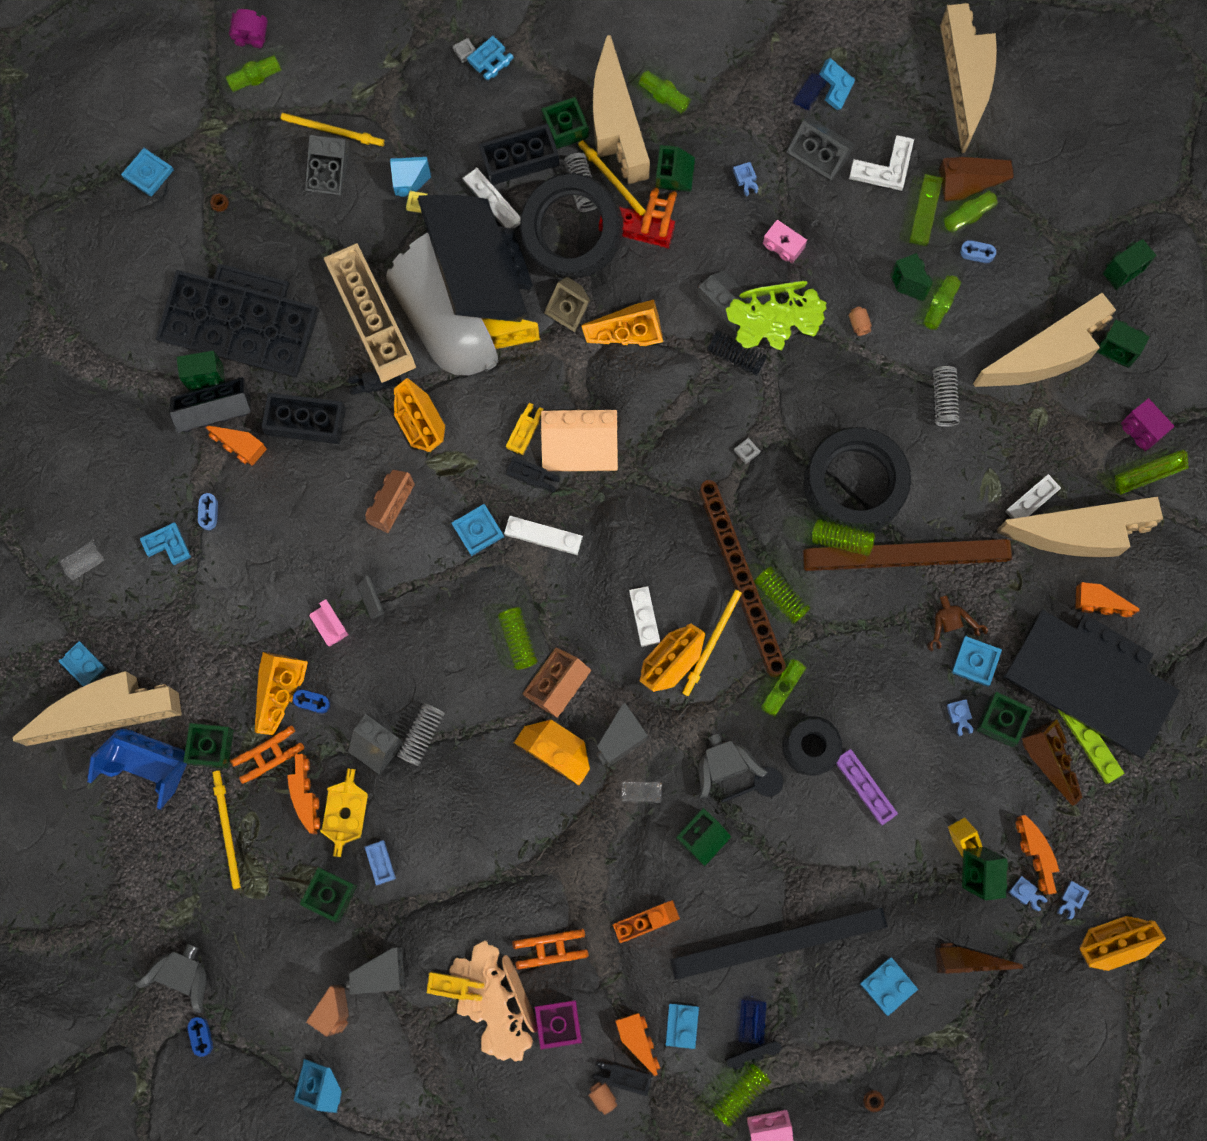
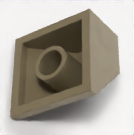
M565 277L557 283L544 313L575 332L590 299L583 286L569 277Z

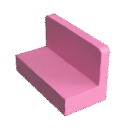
M325 599L319 603L321 607L309 616L326 644L332 646L348 636V633L329 602Z
M787 1110L747 1117L751 1141H793L792 1126Z

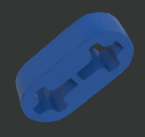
M299 690L293 695V702L299 708L321 714L326 713L330 708V701L323 695L306 690ZM305 694V698L309 699L310 702L303 701L300 704L298 697H302ZM321 699H323V702L326 704L325 707L322 706L319 709L316 704H313L314 701L321 702Z
M202 1017L191 1019L188 1023V1033L192 1050L196 1056H206L213 1049L208 1022ZM196 1021H198L199 1024L202 1023L203 1027L200 1028V1036L198 1030L193 1029V1026L196 1025ZM200 1038L203 1044H207L204 1053L202 1050H198V1046L201 1045Z

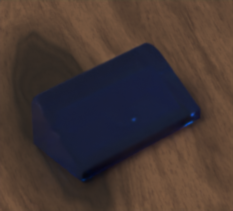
M811 74L793 102L809 111L827 81L820 75Z
M742 1000L739 1042L764 1043L766 1002Z

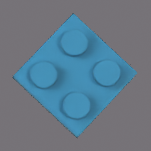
M143 148L121 175L125 180L152 197L174 169Z
M485 504L452 522L454 529L471 556L504 537Z
M964 636L951 673L989 687L1002 649Z
M889 957L860 983L886 1016H889L918 990L892 957Z

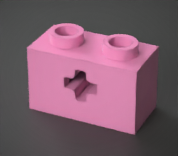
M776 220L765 234L763 244L769 251L776 252L781 259L792 264L804 250L807 239L779 220Z

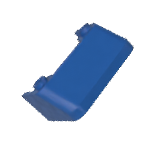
M119 729L91 756L87 782L92 783L100 773L113 777L119 775L123 770L157 783L155 787L156 793L159 794L157 808L161 810L175 793L187 764L183 763L185 751L134 731Z

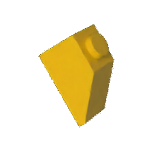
M966 818L948 826L952 841L962 858L963 849L982 847L978 831Z

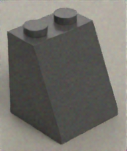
M626 703L621 706L597 746L598 752L596 756L602 765L607 764L610 767L648 739V735Z
M365 714L353 730L348 752L380 775L403 745V742Z
M392 948L349 973V978H346L347 991L350 990V995L405 989L402 948Z

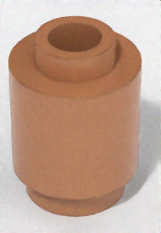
M862 307L852 309L849 318L854 332L857 333V336L870 333L872 325L867 310L862 309Z
M598 1082L590 1088L591 1093L589 1097L599 1112L602 1111L606 1115L618 1106L615 1102L616 1098L606 1083L601 1085Z

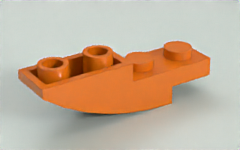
M295 754V774L288 775L290 796L302 824L309 833L314 835L317 834V829H320V819L316 816V809H319V798L314 793H308V790L311 788L310 778H307V770H310L309 759H306L304 754Z
M1026 815L1019 816L1016 821V829L1018 833H1021V850L1026 854V857L1034 855L1033 866L1039 874V890L1043 891V895L1056 893L1052 873L1058 872L1059 868L1053 851L1039 828Z

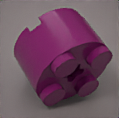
M238 9L236 13L233 11L229 36L235 40L234 43L238 46L251 44L255 48H262L266 37L267 18L263 15L261 17L257 16V12L252 10Z

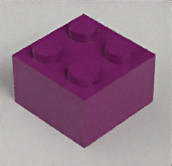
M1149 398L1120 423L1123 430L1131 435L1137 446L1144 449L1145 452L1175 427Z
M576 1000L535 1006L541 1049L582 1043Z

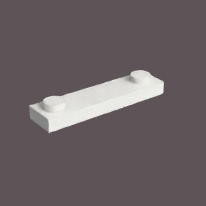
M478 168L463 178V182L477 197L488 198L494 217L503 227L514 229L521 224V217Z
M509 516L504 532L509 537L578 555L583 539L582 535Z

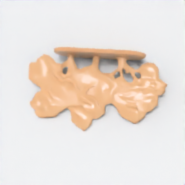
M483 941L473 947L471 961L465 958H455L453 965L450 967V974L453 976L484 983V988L481 989L468 987V993L482 995V1001L459 999L457 1014L462 1016L469 1015L470 1019L475 1022L482 1020L487 1022L488 1025L481 1037L482 1052L494 1055L497 1059L503 1061L509 1058L515 1062L518 1060L522 1061L524 1051L531 1048L533 1043L532 1037L527 1032L521 1030L522 1021L524 1019L527 1027L535 1033L538 1031L537 1021L511 959L504 955L502 958L504 970L498 968V948L488 945L487 941ZM496 971L498 974L492 975L491 972ZM505 975L511 986L512 992L506 991V989L501 985V981L503 980ZM514 996L521 1011L517 1015L510 1012L507 1007L508 999ZM512 1015L513 1018L510 1020L507 1016ZM515 1020H518V1022L515 1023L517 1026L516 1029L513 1032H511L509 1029L511 1023ZM520 1030V1036H516L517 1031Z

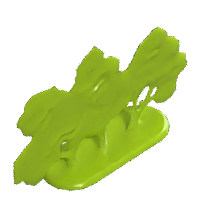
M799 281L743 292L739 297L742 299L752 298L751 302L746 304L739 299H733L730 307L726 308V313L730 322L741 327L737 332L736 340L744 348L757 346L762 338L766 337L770 342V346L782 351L785 345L784 341L790 337V327L793 325L804 334L816 335L819 326L825 319L823 312L827 309V303L819 299L818 293L814 289H808L803 296L794 293V290L807 285V281ZM788 292L790 298L786 303L780 304L776 301L775 294ZM760 296H771L770 301H767L765 304H761L757 299ZM794 298L796 300L799 299L802 302L803 306L799 307L795 303Z

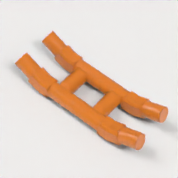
M653 188L650 193L641 232L648 233L651 219L654 217L662 219L659 236L666 237L677 193L672 191L668 196V200L659 199V189ZM655 205L666 207L665 212L654 210Z
M289 726L269 740L230 760L233 767L252 758L256 761L258 768L239 777L242 784L261 776L284 761L291 759L295 754L304 749V745L298 743L282 753L278 743L284 741L295 732L293 726ZM271 747L276 758L265 763L260 753Z
M584 929L513 941L514 949L536 946L537 958L516 961L517 970L587 958L588 951L586 949L565 953L564 947L565 940L585 937ZM556 942L557 955L545 956L544 944Z

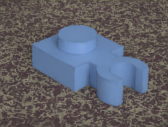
M751 162L733 167L738 185H744V194L749 196V188H753L754 192L757 193L758 185L754 182L757 177Z
M967 700L947 704L951 723L958 724L956 730L958 736L963 735V727L967 728L969 734L973 733V727L967 722V720L972 719Z
M1020 876L1009 890V893L1024 905L1030 902L1031 907L1036 911L1041 910L1036 904L1037 900H1041L1043 903L1047 902L1044 896H1037L1035 894L1038 888L1023 876Z
M1069 881L1060 898L1065 901V904L1058 908L1057 913L1062 914L1063 910L1067 909L1069 911L1067 919L1071 920L1075 915L1074 908L1081 909L1089 891L1073 881Z

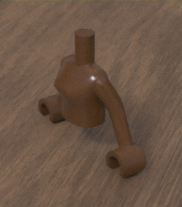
M947 595L942 596L940 600L943 608L935 614L934 639L928 642L927 648L933 651V643L936 644L938 649L941 648L939 638L942 627L944 633L964 627L961 616L974 628L976 636H980V628L984 634L988 633V628L985 625H979L963 608L956 605L950 606Z

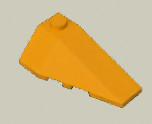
M654 300L629 306L582 325L587 343H622V345L639 344V346H648L663 342L659 315Z
M263 652L258 671L255 733L274 735L285 715L284 711L288 703L293 701V694L304 681L308 661Z

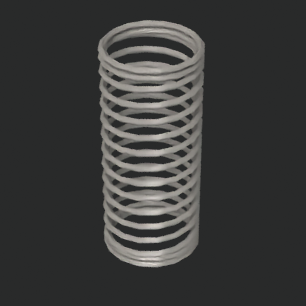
M573 153L564 159L563 163L567 173L572 174L575 170L585 168L575 173L578 174L586 171L583 175L592 177L585 154ZM583 157V159H578L571 162L570 164H567L572 159ZM585 164V165H583L582 167H578V168H575V169H571V168H573V167H576V166ZM574 195L579 211L588 212L597 208L596 205L590 208H580V206H589L594 203L582 205L591 200L578 195L579 197Z
M940 366L933 370L934 409L936 410L935 424L938 426H954L960 422L958 416L957 369L953 366ZM952 376H955V378L937 379V378H939V377H952ZM952 380H955V381H956V382L937 383V382H939V381H952ZM952 384H956V386L937 387V386H939V385H952ZM953 388H956V390L938 391L939 389H953ZM953 392H956V394L938 395V394H940V393H953ZM953 396H956V398L938 399V398H940V397H953ZM953 400H956V401H957V402L938 403V402H940V401H953ZM953 404H956V405H957V406L939 407L940 405H953ZM953 408H956V409H957V410L939 411V410H941V409H953ZM953 412H956V413H957V414L939 415V414H941V413H953ZM954 420H957V421L951 422V423H939V421H954Z
M422 703V709L419 710L420 713L417 714L418 717L415 718L416 721L413 722L414 725L411 726L412 729L409 730L410 733L407 734L408 737L403 742L406 746H401L404 750L400 749L401 753L397 754L399 758L416 766H419L421 762L407 754L421 760L423 758L407 749L423 756L425 754L409 745L425 752L427 750L411 741L427 748L429 746L413 737L429 744L431 742L415 733L431 740L433 739L417 729L433 736L435 735L419 725L435 732L437 731L421 721L437 728L439 727L423 717L439 724L441 723L425 713L441 720L445 715L443 711L426 703Z

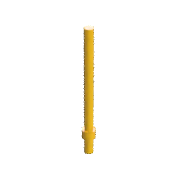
M286 113L281 114V120L359 140L367 145L384 146V139L372 137L368 133L361 134Z
M583 140L580 141L578 146L583 150L586 158L599 168L640 216L644 215L646 210L599 159L597 152L590 148Z
M734 591L693 672L690 671L687 677L689 680L682 691L686 696L690 695L695 683H698L701 678L699 675L742 594L740 591Z
M219 770L212 772L215 785L213 791L218 802L233 889L241 888L224 795L226 794L225 785L222 784Z

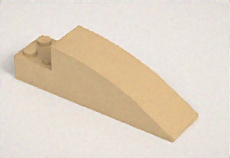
M969 3L947 5L940 24L961 153L966 152L989 101L995 75L997 51L996 33L976 35L975 26H972L973 12L969 9Z
M608 35L597 66L594 82L593 124L595 145L599 158L616 153L618 162L622 163L621 172L623 178H627L628 184L649 179L650 161L611 35Z
M358 244L324 257L325 263L381 382L383 383L416 368L412 355Z
M1103 293L1099 294L983 369L973 385L975 387L1021 385L1057 376L1088 362L1100 348L1091 337L1092 333L1095 330L1098 332L1103 330L1107 323L1113 319L1112 315L1116 309Z
M1158 497L1008 519L997 529V532L1037 549L1058 554L1080 557L1120 556L1130 548L1128 535L1132 534L1133 531H1139V533L1151 531V528L1157 526V523L1163 519Z
M126 671L90 683L50 705L13 737V741L30 746L180 716L182 713L179 693L167 687V685H157L155 689L148 691L145 688L139 689L137 677Z

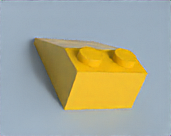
M481 318L496 349L540 340L538 323L523 319L521 322Z

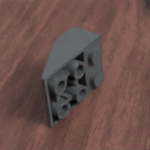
M309 135L306 191L342 194L349 158L350 140Z

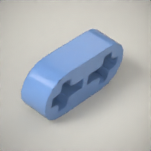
M966 241L960 249V254L967 260L989 263L994 259L996 249L990 244ZM967 247L971 248V253H968ZM985 251H989V257L986 256Z
M206 493L199 499L198 523L203 529L212 530L217 524L218 501L214 495ZM210 498L213 503L209 504V510H207L208 507L204 502H207ZM207 514L212 520L208 522V525L203 522V520L207 519Z

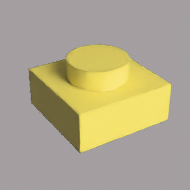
M410 191L406 206L407 211L422 213L417 198L419 195L428 194Z

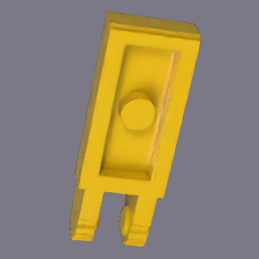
M531 403L527 405L524 413L521 414L506 444V449L522 456L538 427L541 411H544L540 407L534 419L529 417L533 410V404Z
M429 972L426 993L460 1000L482 1001L483 996L468 993V987L481 989L484 988V983L468 978Z

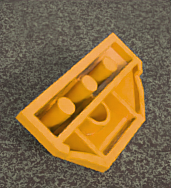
M406 378L394 388V416L411 447L431 452L443 442L445 424L429 395L410 379Z
M688 624L686 627L668 633L643 661L639 681L653 692L675 687L700 659L705 633L693 624Z
M553 720L525 726L514 742L578 786H580L590 770L584 741Z
M1125 916L1089 929L1080 946V952L1089 967L1109 971L1145 958L1166 937L1155 921Z

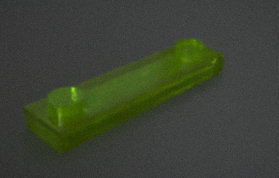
M924 175L909 240L910 243L923 246L928 245L943 178Z
M1183 449L1115 475L1116 492L1121 495L1188 469L1187 452Z

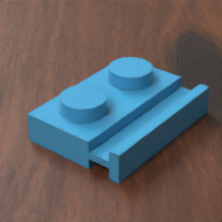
M80 641L62 659L58 660L83 687L94 682L107 670Z
M669 1003L665 1046L695 1049L698 1006Z

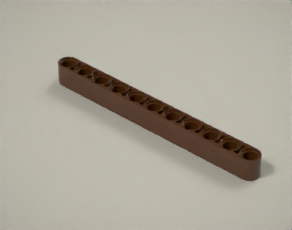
M706 480L701 484L700 488L702 503L735 590L742 593L739 600L765 669L771 677H779L785 670L783 656L719 489L714 481ZM711 488L713 493L706 494L704 489ZM717 505L720 510L712 511L710 506ZM724 522L727 527L720 529L717 523ZM729 539L733 542V545L726 546L723 541ZM737 557L740 563L733 564L730 558ZM743 574L747 580L741 582L737 579V575ZM751 592L754 598L748 600L743 594ZM754 609L758 610L760 612V616L753 617L750 614V611ZM757 628H765L767 630V634H758ZM771 645L774 652L766 653L764 646ZM771 664H779L781 670L778 672L773 671Z
M1007 539L808 548L802 551L803 565L806 571L993 563L1012 560L1011 541Z

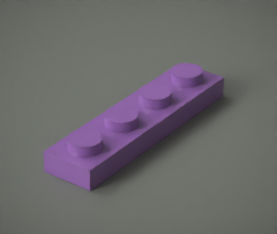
M849 749L842 754L836 765L878 823L882 826L898 815L853 751Z

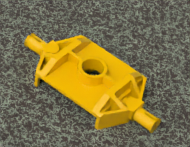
M347 769L344 782L327 788L328 797L323 827L320 832L334 842L333 856L341 857L343 845L345 846V843L359 839L362 835L368 794L353 782L356 771L354 769ZM343 808H349L351 811L347 819H343L340 816Z

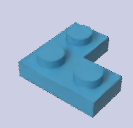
M829 58L825 61L819 75L831 84L825 101L834 109L840 110L855 79Z
M175 522L140 538L144 550L149 557L166 549L173 565L191 558Z

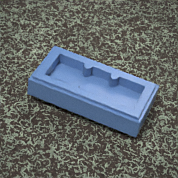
M385 841L365 846L376 885L396 879Z

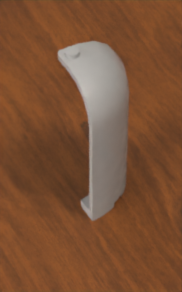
M426 233L409 245L410 249L405 254L400 253L394 259L393 268L387 271L386 282L431 358L441 369L454 375L468 376L485 369L490 370L498 362L496 348L481 318L454 315L429 234Z

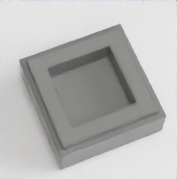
M468 38L453 46L454 52L462 63L467 61V57L476 50Z
M749 437L734 448V452L745 464L761 452Z

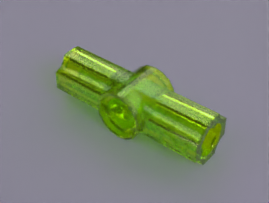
M273 55L259 62H247L242 70L226 76L231 90L234 92L248 85L257 86L261 84L265 77L281 71L276 57Z
M648 70L641 75L638 84L651 92L659 103H667L680 113L686 111L691 99L676 90L675 85L671 81L661 80Z
M988 191L975 200L971 199L965 202L959 210L944 219L947 230L953 233L968 223L976 222L985 212L997 206L996 195Z
M947 275L939 292L937 291L930 305L931 308L923 321V324L928 329L937 330L944 315L950 309L954 301L953 298L961 284L957 277Z
M792 659L761 708L775 717L807 667L798 660ZM779 684H787L789 690L782 692L779 689Z

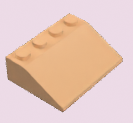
M617 410L541 411L542 468L547 469L548 472L618 471Z

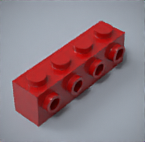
M619 207L623 218L622 237L665 248L670 247L675 229V221L670 219L666 237L659 236L662 219L654 217L651 219L648 233H642L641 228L644 215L640 216L632 208L625 209ZM600 217L599 231H602L603 223L602 217Z

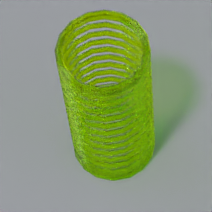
M822 519L816 521L812 532V542L815 544L829 545V547L833 546V548L837 547V549L841 548L842 550L845 549L854 553L858 552V554L862 553L865 556L870 555L875 539L874 532L868 534V531H866L864 534V530L860 532V529H857L856 531L851 526L849 528L845 526L843 529V525L840 527L839 524L835 526V523L831 525L830 521L827 523L826 520L823 522Z
M770 566L754 580V583L759 585L762 591H765V595L768 594L767 598L771 597L770 601H774L773 604H777L776 607H780L779 610H783L782 614L786 613L785 617L789 616L788 620H791V623L794 624L811 607L807 604L793 616L805 603L803 601L795 610L789 613L802 600L800 598L793 606L786 610L799 597L797 595L790 603L784 606L796 594L794 592L781 603L793 591L791 589L778 600L790 588V585L774 598L787 585V582L771 595L784 579L767 592L781 578L779 576L770 586L765 588L778 575L776 573L768 582L762 585L775 572L772 566Z
M520 607L507 609L498 614L499 622L502 623L503 634L506 635L505 639H507V647H509L510 655L512 656V663L515 664L513 667L516 670L525 669L538 663L537 657L533 656L535 655V652H532L534 648H530L533 644H529L531 640H527L530 638V636H526L529 632H524L528 628L525 627L526 624L524 623L525 620L522 619L524 616L521 615L522 610Z
M754 1063L750 1067L755 1073L747 1069L749 1074L744 1072V1075L748 1080L741 1076L745 1083L738 1079V1082L741 1086L735 1083L740 1092L731 1086L737 1095L731 1090H728L732 1097L725 1093V1096L731 1103L722 1096V1099L729 1107L721 1100H718L723 1108L717 1103L715 1105L722 1114L714 1106L711 1108L728 1128H731L733 1125L730 1119L736 1122L735 1117L740 1118L737 1112L743 1115L739 1107L746 1111L743 1105L749 1108L747 1102L752 1104L748 1096L753 1101H756L751 1093L756 1097H759L756 1091L762 1094V1091L756 1084L762 1090H765L760 1082L766 1087L772 1083Z

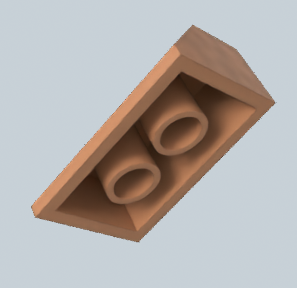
M392 470L390 474L386 475L382 490H378L373 506H370L366 511L365 517L368 524L389 533L415 485L411 474L408 472Z
M556 647L522 695L558 718L583 681L586 680L591 669L577 657Z
M330 986L307 1020L308 1024L325 1036L335 1035L339 1032L342 1033L348 1025L346 1020L349 1017L344 986Z

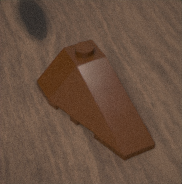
M953 157L943 158L939 167L944 202L966 199L974 193H980L986 188L994 187L1014 177L1011 160Z
M1054 719L1029 731L1022 738L1023 746L1044 774L1067 801L1074 806L1080 801L1082 794L1077 776L1070 769V761L1072 759L1071 755H1066L1064 744L1067 743L1058 720Z
M953 943L941 944V948H935L938 973L1023 969V964L961 947H953Z

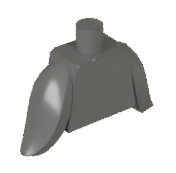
M719 734L713 735L708 738L712 748L705 751V755L701 757L698 765L700 781L699 799H707L711 783L713 785L747 772V769L759 777H763L768 772L759 765L744 746L733 744L732 741L723 743Z
M187 944L183 954L172 952L171 954L162 955L135 982L140 989L156 981L191 996V1003L195 1013H203L207 977L202 963L193 960L198 951V948L193 945Z

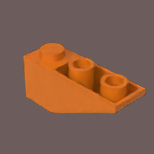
M214 426L205 427L209 431L208 436L215 442L221 441L223 443L222 447L229 453L235 452L238 455L236 458L243 464L248 462L253 466L267 450L264 444L249 432Z
M1081 582L1076 586L1075 609H1082L1084 613L1100 611L1103 615L1118 613L1122 617H1132V615L1139 612L1138 607L1101 584Z
M672 900L613 924L619 942L623 943L680 920Z
M639 1013L616 1020L621 1041L655 1076L658 1075L656 1070L660 1069L657 1057H652L650 1049L654 1048L651 1037H646L644 1029L648 1028L645 1017H640Z

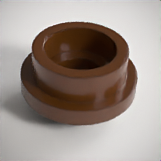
M215 194L211 198L210 205L213 210L222 212L228 208L229 201L225 195Z
M871 1090L864 1095L863 1103L869 1111L877 1112L883 1108L884 1098L880 1092ZM872 1097H876L877 1103L875 1105H871L870 1099Z

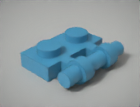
M492 36L467 57V62L479 73L486 69L487 72L483 77L488 81L491 77L497 76L498 71L503 67L506 68L514 57L511 53L504 56L502 53L505 52V47ZM497 59L499 62L492 66L491 63Z

